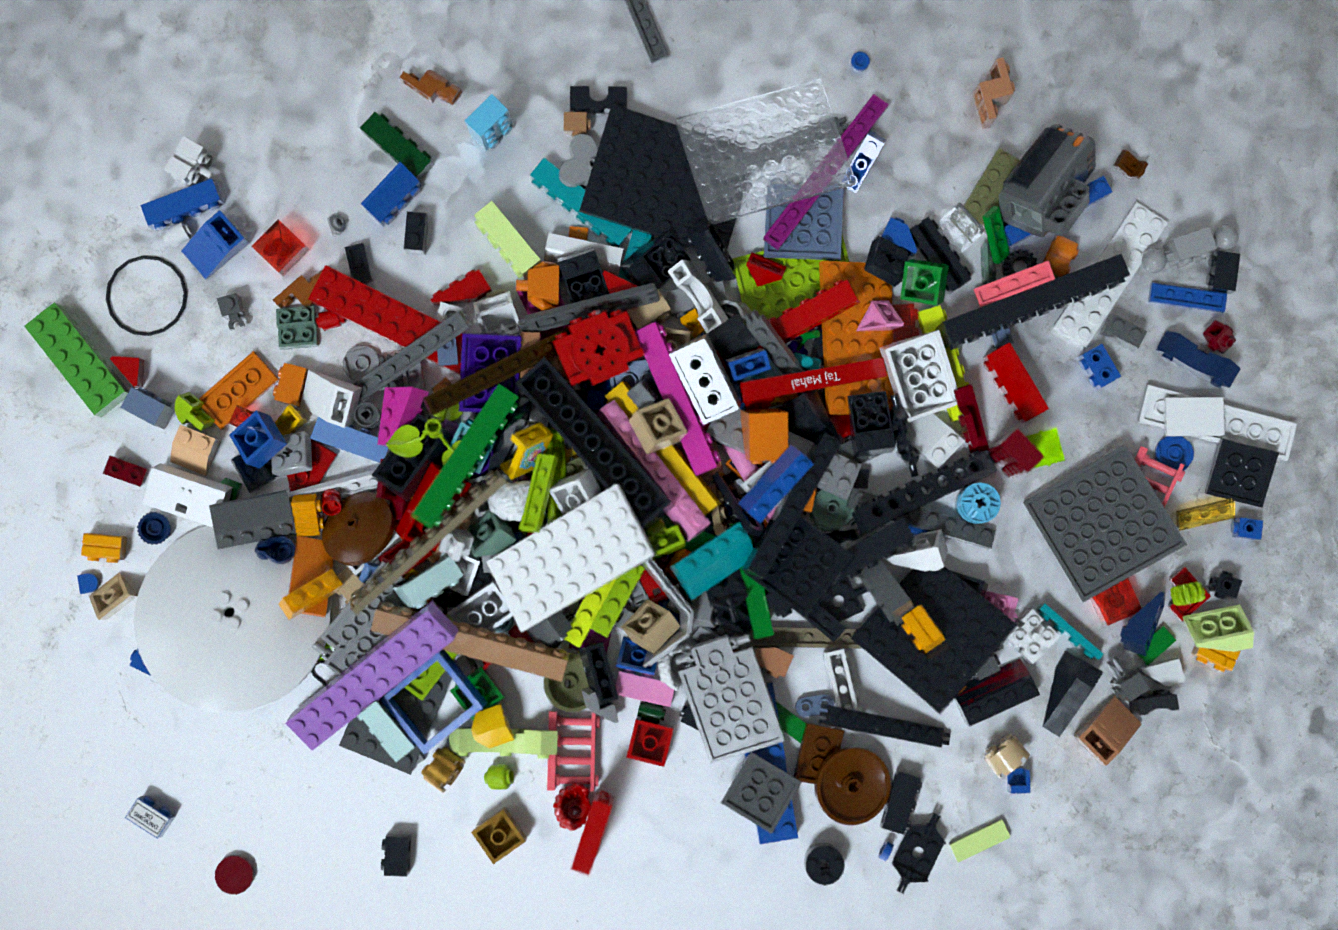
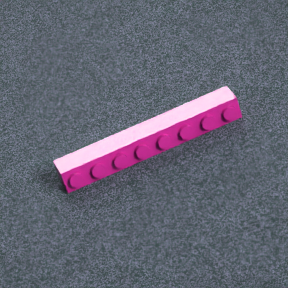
M654 322L634 331L663 401L670 399L687 431V434L681 439V443L695 475L698 476L719 467L721 458L717 450H713L711 445L713 439L709 432L706 433L704 424L669 356L673 346L670 342L667 343L665 338L667 333L664 326Z

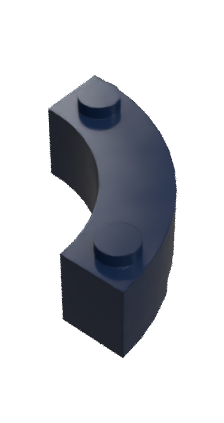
M1166 331L1156 348V351L1162 355L1161 358L1170 363L1173 362L1188 372L1210 381L1215 387H1231L1241 369L1229 358L1212 352L1207 354L1203 350L1197 349L1198 345L1188 340L1181 333Z

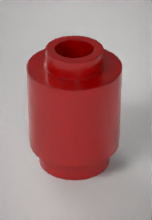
M328 310L318 313L319 317L316 318L319 329L322 328L323 331L340 327L346 323L344 318Z

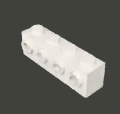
M843 648L823 652L835 706L862 711L861 708L858 709L856 701H859L857 690H853L852 682H854L852 670L849 671L847 663H850L848 652H844Z

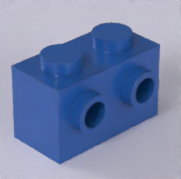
M1103 344L1078 357L1081 369L1083 371L1086 370L1089 375V383L1092 387H1096L1097 390L1121 377Z

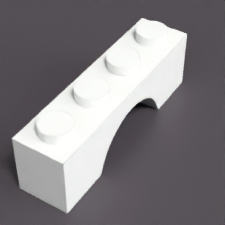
M681 260L668 270L677 287L682 289L693 301L699 315L697 319L706 333L728 320L692 261Z

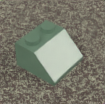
M490 509L468 530L474 538L471 551L475 557L500 554L510 548L516 541L510 522L499 519Z

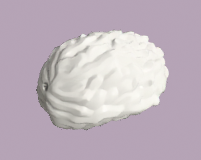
M506 480V483L489 497L490 511L504 521H521L531 481L511 483V480Z
M679 643L677 648L658 660L660 681L671 689L677 691L683 688L679 670L696 665L695 661L691 663L688 661L679 665L675 662V657L687 654V651L691 650L692 644Z

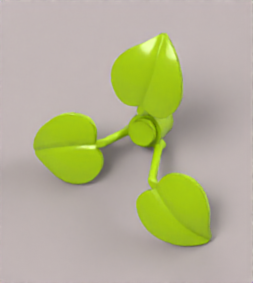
M459 403L433 415L436 419H430L426 422V430L423 431L422 436H420L419 430L416 427L405 425L394 432L386 446L399 456L414 457L422 451L423 445L421 440L426 435H429L431 438L439 437L449 449L442 455V463L445 465L460 443V440L456 441L451 447L442 435L443 429L440 423L445 419L454 421L462 415L463 412L459 411Z

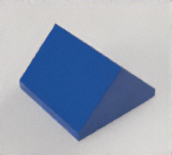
M623 637L616 667L654 675L657 662L651 666L644 667L643 663L647 650L632 642L630 638Z

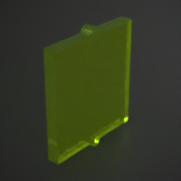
M1056 428L1047 431L1040 430L1038 433L1026 436L1045 456L1034 468L1045 465L1049 467L1053 463L1065 461Z

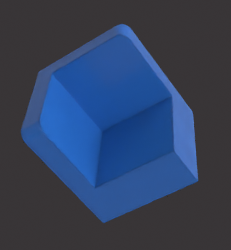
M1017 768L1008 774L1007 792L1011 794L1031 793L1030 770L1027 768Z

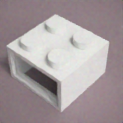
M510 291L473 303L475 314L483 333L520 334L522 332L518 325L520 318Z

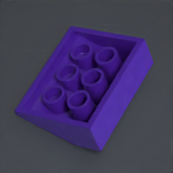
M462 333L460 380L520 351L521 336L519 334ZM519 373L498 384L518 396L519 387L516 382L519 380ZM498 384L459 402V411L480 412Z

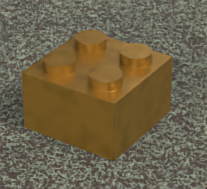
M506 807L471 832L493 865L527 840V837Z

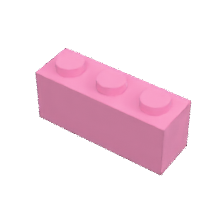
M628 669L618 672L615 685L618 695L667 707L671 706L674 689L669 688L659 679H654V675L642 673L641 676L634 674L635 671Z

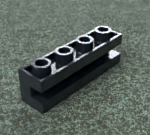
M928 216L921 223L910 228V232L916 247L926 261L949 265L946 290L950 295L971 280V273L966 266H962L957 252L951 250L946 236L940 234L937 223Z

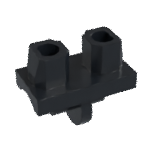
M442 589L444 592L435 597L433 601L444 609L442 613L446 615L447 607L455 608L467 599L468 596H463L461 593L451 589Z

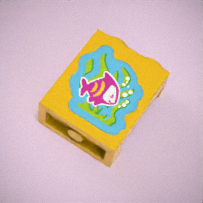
M541 422L512 434L510 440L518 449L514 458L502 463L500 468L511 479L534 470L537 454L546 453L553 434Z

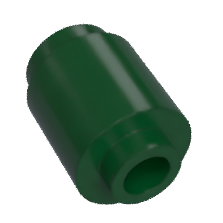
M640 701L638 717H642V720L658 724L660 720L664 721L666 709H663V705Z

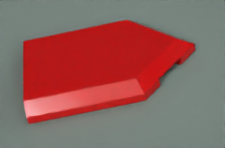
M311 439L312 470L287 475L290 492L320 484L337 454Z

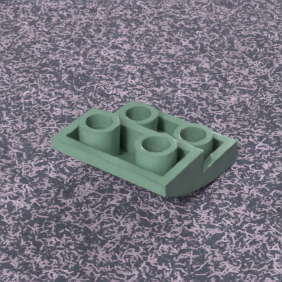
M315 306L276 309V327L278 328L280 350L318 346Z

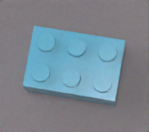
M493 94L465 120L470 136L486 151L489 148L493 149L499 143L498 139L503 135L509 134L513 126L509 110Z

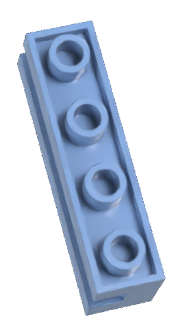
M320 417L317 418L310 439L380 463V459L385 458L390 450L388 447L377 445L378 437L372 436L369 430L360 428V431L355 430L352 424L343 428L329 423Z

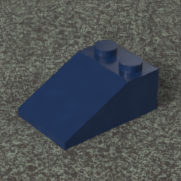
M1164 592L1157 594L1128 621L1127 626L1123 625L1120 633L1123 649L1143 656L1147 655L1165 606Z

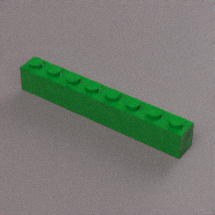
M498 384L413 511L411 517L430 529L434 525L439 526L444 518L441 514L445 508L447 510L451 508L455 501L452 499L456 492L461 493L466 485L463 481L467 476H472L476 470L475 463L477 460L481 462L487 451L484 449L488 444L492 446L498 437L495 434L498 428L501 430L508 422L506 416L509 412L513 414L519 404L516 403L517 395Z

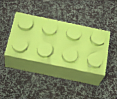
M491 201L474 215L476 219L474 223L483 235H488L487 239L495 250L499 248L500 256L506 264H512L511 268L519 279L523 277L524 280H527L528 270L539 264L541 260L493 201Z

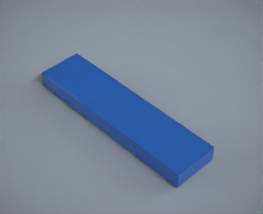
M1151 283L1148 302L1224 313L1227 293Z

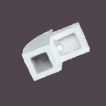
M453 529L441 540L439 551L446 552L451 560L459 561L461 555L469 556L474 538L469 531Z

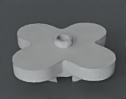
M578 134L572 138L569 145L573 159L564 162L559 170L561 182L568 187H577L582 184L587 186L598 150L590 136Z

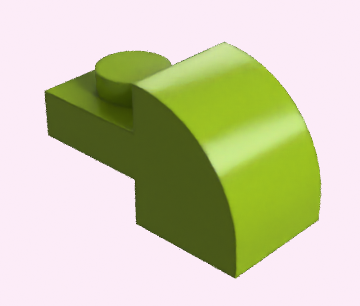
M191 392L178 395L174 408L181 424L184 425L191 422L195 428L201 431L211 427L215 421L201 410L203 402Z

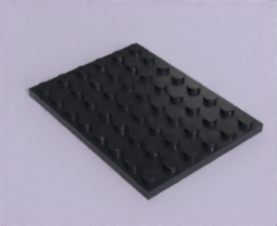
M612 104L579 212L655 237H659L670 230L680 245L697 250L694 245L691 246L686 237L688 235V228L708 217L726 249H728L749 174L726 182L724 178L731 174L723 176L721 171L727 167L720 169L718 164L749 152L751 149Z

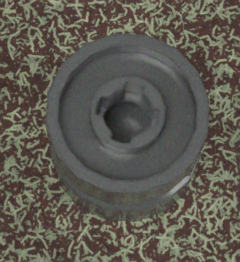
M363 402L356 406L353 416L357 424L371 430L380 425L382 412L372 403Z

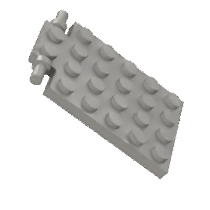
M382 561L371 576L374 575L376 577L386 563ZM400 576L358 615L351 610L350 601L320 636L321 639L335 650L326 649L317 641L312 646L326 660L323 663L337 675H340L389 636L371 631L375 609L380 602H390L394 606L404 607L393 587L397 584L400 586L408 581L406 578ZM428 598L426 600L427 603L418 609L416 607H409L413 611L419 612L430 602H433L442 612L444 611V609L441 606H439L436 602H434L431 598Z
M728 634L693 645L691 650L687 651V654L675 657L677 665L688 661L690 663L695 661L696 665L681 669L678 672L710 764L785 741L754 648L750 647L737 652L733 650L741 644L750 642L749 634L730 638Z

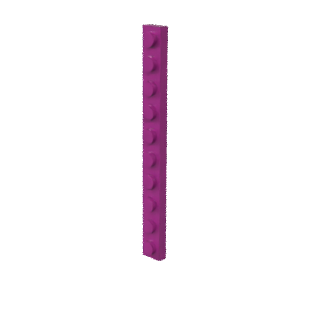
M875 94L871 96L763 237L765 242L779 251L889 106L888 103Z

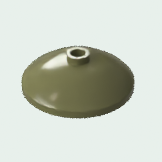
M570 653L562 682L544 677L543 685L545 694L553 706L565 712H578L586 708L582 689L589 686L580 655ZM566 679L569 681L568 686L565 685Z

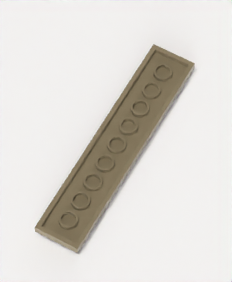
M498 470L488 472L484 476L485 480L479 485L477 483L471 487L470 493L465 498L460 497L454 503L455 507L441 514L444 518L438 527L436 525L432 529L427 527L424 530L425 534L421 537H415L410 542L411 546L406 550L402 549L395 556L396 559L391 563H386L376 577L374 575L365 582L366 586L361 590H355L350 596L351 610L358 615L501 488L506 483L503 475Z

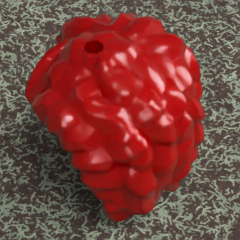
M575 783L568 785L565 789H560L559 794L555 797V802L553 803L556 820L560 822L559 826L563 829L575 831L586 823L591 809L590 798L588 797L590 789L583 784Z

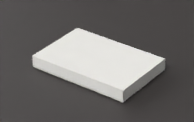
M1223 397L1164 398L1165 437L1225 435Z

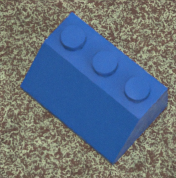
M399 162L361 202V205L384 227L395 219L394 215L399 210L402 211L408 205L407 201L412 196L415 197L421 191L420 187L422 185Z

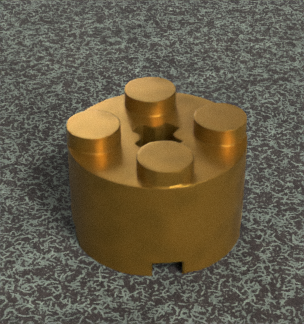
M447 747L438 748L432 755L433 761L430 765L427 764L421 771L423 779L442 793L446 791L444 787L447 784L451 786L463 769L460 766L461 763L465 764L466 762Z

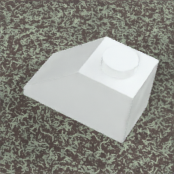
M1177 658L1137 668L1138 672L1162 686H1168L1169 689L1180 687V683L1186 682L1180 659Z

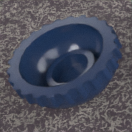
M157 512L146 513L138 522V536L147 544H161L170 535V521L167 520L164 514L162 515Z

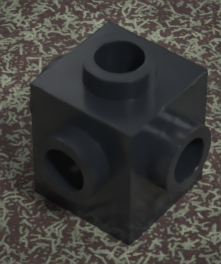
M1227 571L1214 573V576L1210 577L1208 586H1210L1209 592L1215 593L1214 597L1225 600L1226 597L1237 599L1242 580L1234 578L1233 573Z

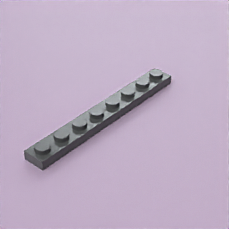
M461 310L456 312L355 382L353 385L362 387L358 404L472 327Z
M852 488L846 508L857 510V505L865 501L867 504L873 502L872 499L878 495ZM889 501L890 507L894 509V504ZM918 508L892 520L896 522L904 518L910 527L929 532L941 529L944 537L988 550L992 549L995 530L923 508ZM872 509L873 514L878 516L877 510Z

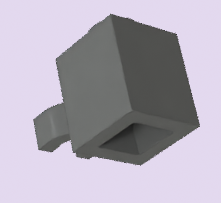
M233 293L217 298L222 317L229 320V330H235V322H239L241 328L245 327L244 321L240 318V316L246 315L241 297Z

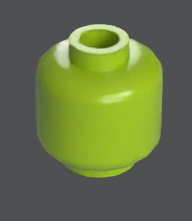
M506 764L491 765L484 774V782L488 784L491 790H506L514 782V772Z

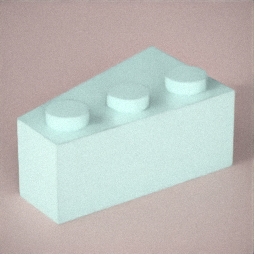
M445 556L426 567L425 570L416 576L409 577V580L399 586L397 584L393 589L404 607H416L418 609L427 603L426 600L431 596L435 598L444 592L443 588L448 585L452 587L459 583V578L463 574L456 562L451 560L449 556Z
M375 701L357 715L360 721L364 720L369 727L368 730L378 738L382 747L395 762L401 760L417 747L381 701Z

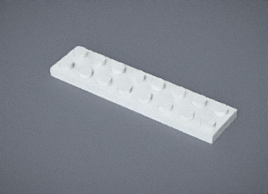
M1136 202L1096 261L1098 263L1122 254L1130 276L1125 278L1126 282L1110 290L1108 288L1094 296L1090 294V296L1076 303L1072 300V303L1067 305L1053 328L1085 349L1142 264L1144 253L1153 247L1168 222Z
M1147 385L1137 422L1165 429L1164 398H1190L1193 396ZM1224 405L1225 435L1192 437L1218 444L1220 439L1224 438L1277 451L1279 452L1277 459L1288 461L1297 424Z

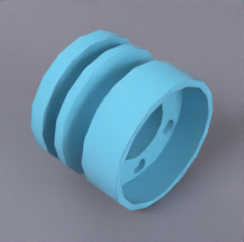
M981 482L963 488L956 496L955 508L959 517L973 524L989 522L996 517L1001 506L1000 495L996 489L989 484ZM982 499L981 503L983 506L977 507L978 503L975 501Z

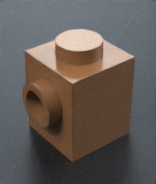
M564 112V136H572L573 138L578 134L587 135V130H591V118H587V112Z

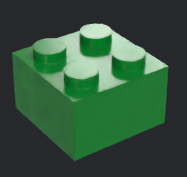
M916 259L905 261L900 299L935 306L944 303L949 265Z
M480 666L467 677L487 701V704L481 710L496 705L506 697L487 670L484 671L482 669L483 666ZM458 685L450 690L465 711L473 705Z

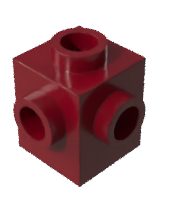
M1217 320L1202 333L1207 341V347L1214 352L1217 350L1222 354L1231 348L1236 341L1233 329Z

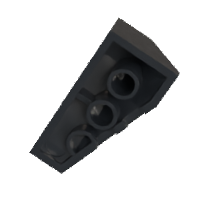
M1064 651L1055 666L1054 679L1050 688V697L1042 727L1060 737L1094 689L1103 671L1087 661Z

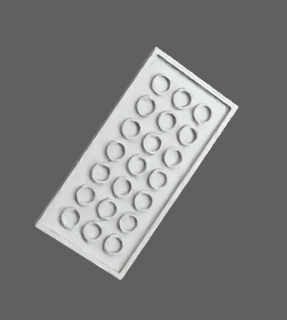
M616 484L542 528L540 533L532 534L487 561V564L520 631L524 632L655 556V553L620 485Z

